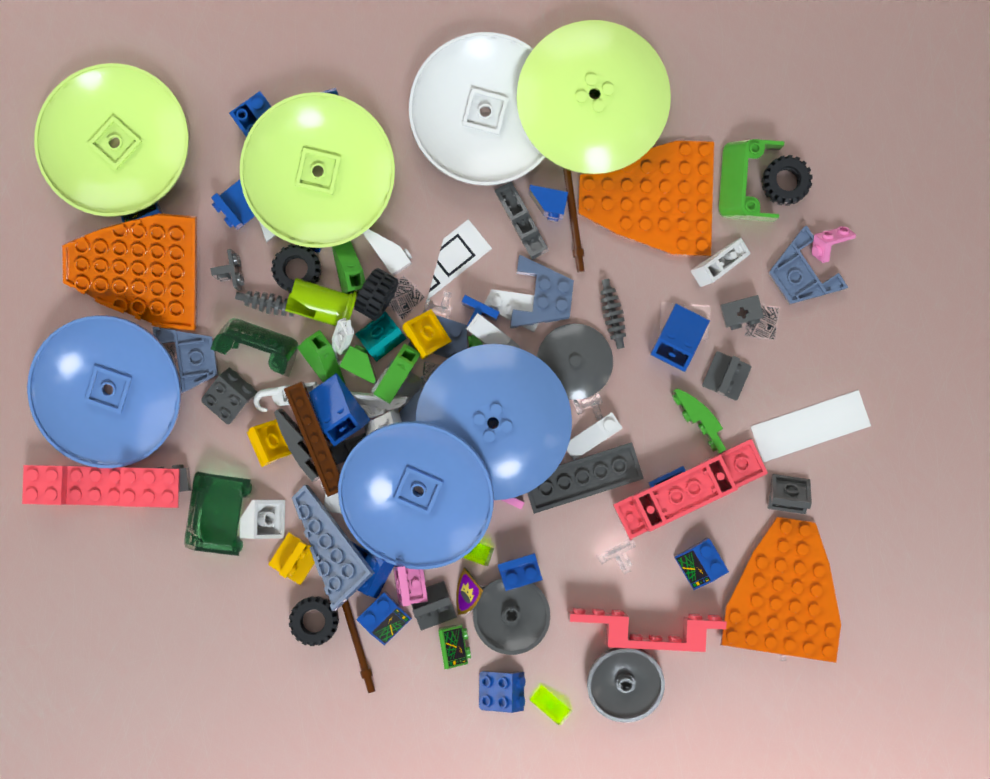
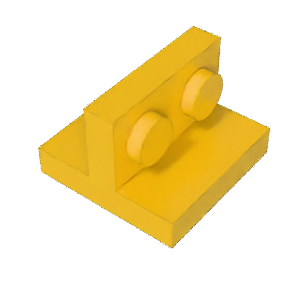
M432 309L402 325V329L415 350L420 353L422 360L452 342Z
M276 419L254 426L246 432L261 467L292 454L280 432Z
M288 532L268 565L280 572L279 575L284 578L288 577L301 585L315 564L310 551L311 545Z

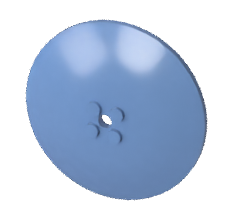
M95 315L79 318L63 325L42 343L33 358L29 370L27 383L28 402L33 419L40 432L64 456L87 466L118 468L141 461L164 443L178 418L181 403V386L176 366L170 354L153 334L127 319L108 315ZM105 384L113 387L112 394H107L104 391Z
M484 344L470 347L445 360L426 382L416 410V422H425L443 427L455 433L472 446L483 460L489 472L493 485L494 500L518 497L532 491L545 482L561 463L567 451L572 431V414L569 399L557 375L546 363L532 353L504 344ZM495 417L498 419L499 425L497 428L492 429L488 426L487 421L489 418Z
M408 421L393 423L376 429L365 436L352 449L342 467L339 478V505L350 532L370 553L387 563L399 567L433 569L456 562L478 545L486 533L492 518L494 491L491 477L483 460L464 439L434 424ZM415 486H420V487H422L423 490H424V493H422V494L416 493V492L414 491V487H415Z

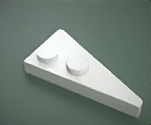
M350 391L369 418H374L409 402V397L395 396L389 404L372 393Z

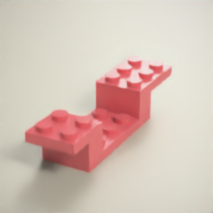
M749 439L664 482L613 504L630 540L738 490L737 488L768 474L752 439Z
M23 465L22 504L179 508L180 469Z
M573 608V611H569L568 615L570 622L606 624V645L612 648L706 652L707 629H726L727 623L719 615L709 614L708 618H702L700 614H688V617L683 618V640L680 636H668V639H662L660 635H649V638H643L641 634H630V637H628L629 616L624 614L623 610H612L611 613H605L604 609H592V612H586L584 608Z

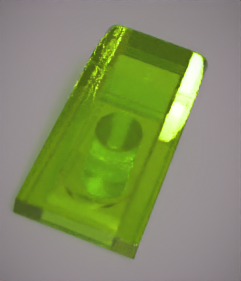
M478 543L463 558L488 566L494 548Z
M543 685L540 686L530 699L532 703L560 726L573 712Z

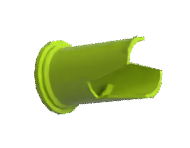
M295 278L285 311L336 326L338 320L343 318L349 320L351 318L357 292L354 291L351 294H346Z

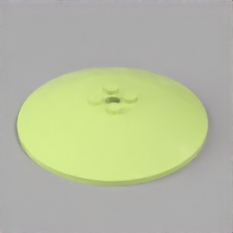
M603 20L574 22L562 26L547 35L527 57L517 86L518 114L522 127L531 143L543 156L554 164L583 174L614 172L642 158L660 137L670 110L671 92L668 75L654 48L633 30ZM592 89L600 92L598 99H592L589 96V92Z
M107 63L79 70L54 88L38 115L34 134V146L41 173L52 190L71 206L89 214L119 217L131 215L149 208L172 189L186 163L189 149V132L181 105L163 82L147 71L137 67ZM113 138L120 140V145L117 148L110 146V141Z
M320 92L303 93L276 103L255 122L247 135L241 152L240 181L243 194L251 211L270 232L285 241L310 248L332 247L349 242L360 236L381 216L388 204L394 185V156L384 130L377 120L363 107L335 94ZM315 166L323 168L324 173L322 176L316 177L313 175L312 171Z

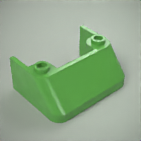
M752 139L729 142L724 146L718 211L722 217L775 222L779 218V214L760 213L759 200L755 197L746 196L748 159L760 158L765 149L780 150L784 146V141Z

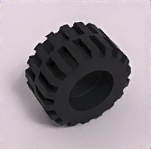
M784 155L780 156L778 159L773 160L763 173L762 189L766 191V197L769 196L771 198L770 201L773 203L778 202L777 205L785 204V206H790L791 204H796L808 194L812 186L811 180L813 176L810 175L811 169L810 167L807 168V163L805 161L801 162L797 156L795 158L792 157L793 155H788L787 157ZM787 170L796 176L797 187L794 190L786 191L779 187L777 174L780 171Z
M290 244L286 248H281V251L275 254L276 258L272 261L273 267H271V272H273L274 280L282 289L289 293L292 292L294 280L286 275V266L289 261L295 258L303 259L308 266L307 273L301 280L314 284L319 282L321 264L316 254L308 247Z
M380 268L373 270L357 295L354 310L374 321L379 319L397 290L398 279Z
M311 596L301 600L293 607L289 615V627H291V633L296 637L297 641H301L304 645L319 646L332 638L337 631L339 619L338 612L331 610L329 600L323 599L320 596ZM318 610L323 614L325 625L322 630L310 632L305 628L303 616L307 611Z

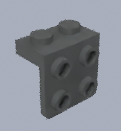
M229 367L216 378L201 401L222 421L230 424L243 407L254 398L257 391L251 384L242 379L236 371Z

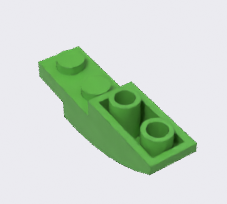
M678 388L673 390L674 395L672 398L677 406L681 405L683 408L682 415L686 422L690 421L691 424L697 421L700 422L698 427L703 435L707 434L710 440L708 445L713 452L721 453L726 450L717 434L723 427L712 412L687 392Z

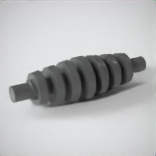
M609 279L602 280L603 291H600V295H605V298L601 299V303L607 302V305L602 306V311L608 310L609 313L602 315L603 318L610 317V320L605 321V324H612V328L607 330L608 333H614L610 338L616 342L617 349L625 348L623 337H626V333H621V330L625 329V325H619L620 322L625 320L624 317L618 318L617 316L624 314L623 310L616 311L617 307H621V303H614V300L619 299L618 295L613 296L612 293L616 292V289L611 287Z
M247 291L245 294L236 293L235 299L245 302V306L249 307L250 303H252V308L256 309L259 305V311L261 312L264 311L266 306V314H271L273 308L274 315H278L280 310H282L281 316H286L287 311H285L287 298L282 303V296L278 295L275 301V294L273 293L270 294L269 299H267L268 293L263 292L261 297L260 292L257 291L254 296L252 291ZM289 312V317H293L294 314Z

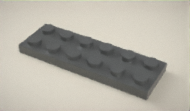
M631 442L559 465L545 482L527 494L535 514L644 478L633 443Z

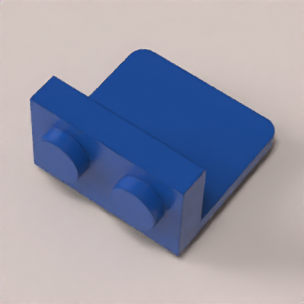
M240 180L221 195L216 193L211 197L214 201L212 206L218 213L221 211L226 216L224 221L230 228L234 226L239 230L255 217L246 202Z
M480 672L479 708L485 711L507 713L524 711V687L526 683L524 672Z

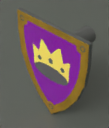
M465 567L462 570L457 585L456 605L458 615L471 612L480 602L485 591L484 588L487 586H480Z

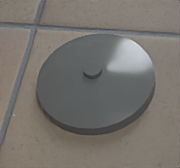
M566 324L554 329L544 338L537 353V357L546 363L557 375L569 400H582L595 395L606 385L613 369V355L607 340L597 330L584 324Z
M502 578L493 581L484 588L485 591L480 602L473 609L474 627L482 642L490 649L506 655L522 654L536 647L545 637L550 624V608L543 592L533 583L505 591Z
M612 648L601 654L592 664L587 677V690L591 703L600 714L616 722H635L647 717L658 707L664 695L665 680L659 663L645 650Z

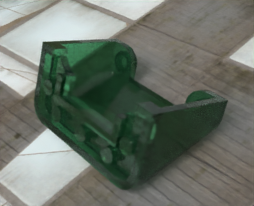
M237 318L227 321L214 338L210 349L224 355L231 349H238L240 343L270 353L268 361L270 369L287 377L291 373L298 353L297 347L299 346L298 342L292 337Z
M199 471L195 473L184 537L186 548L194 551L239 556V552L243 548V541L237 536L242 499L246 498L252 490L251 479Z

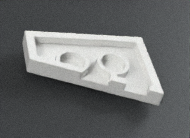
M491 289L484 304L499 311L500 316L511 321L512 310L532 312L534 295ZM539 323L522 327L535 332Z

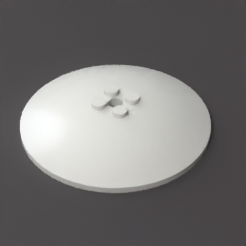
M477 32L446 42L435 50L423 63L411 88L409 119L419 148L437 169L464 183L489 186L514 181L532 171L543 161L545 156L535 148L527 137L517 109L519 76L527 57L533 50L532 47L505 34ZM488 107L491 110V114L484 117L480 114V109Z

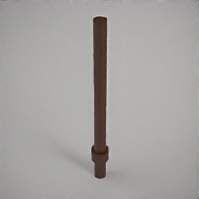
M563 168L566 192H568L567 201L574 250H572L573 258L576 260L577 273L585 272L583 262L584 249L581 248L572 174L570 170Z
M347 600L342 604V608L360 664L361 678L365 681L368 693L375 692L371 677L373 674L371 668L368 667L350 604Z

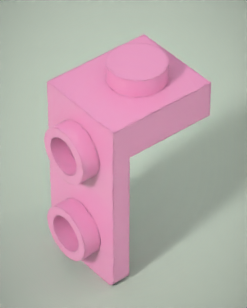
M845 226L815 234L812 255L822 263L829 262L831 246L854 239L856 234Z

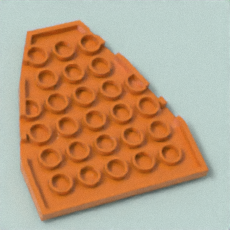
M673 141L651 148L642 158L623 169L605 174L580 175L578 214L616 235L640 242L654 249H659L670 255L711 256L714 142Z
M155 214L104 227L62 245L64 284L76 288L83 295L87 294L93 297L101 305L121 313L125 312L133 315L135 319H143L152 323V326L183 330L196 329L197 216Z
M776 517L769 530L752 552L742 572V576L725 607L724 620L727 623L726 629H722L720 645L836 663L841 620L830 563L816 523Z

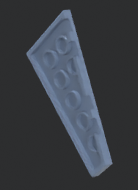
M304 485L292 497L298 517L304 525V534L309 539L310 551L319 576H322L325 593L331 601V610L336 611L374 574V571L309 485Z

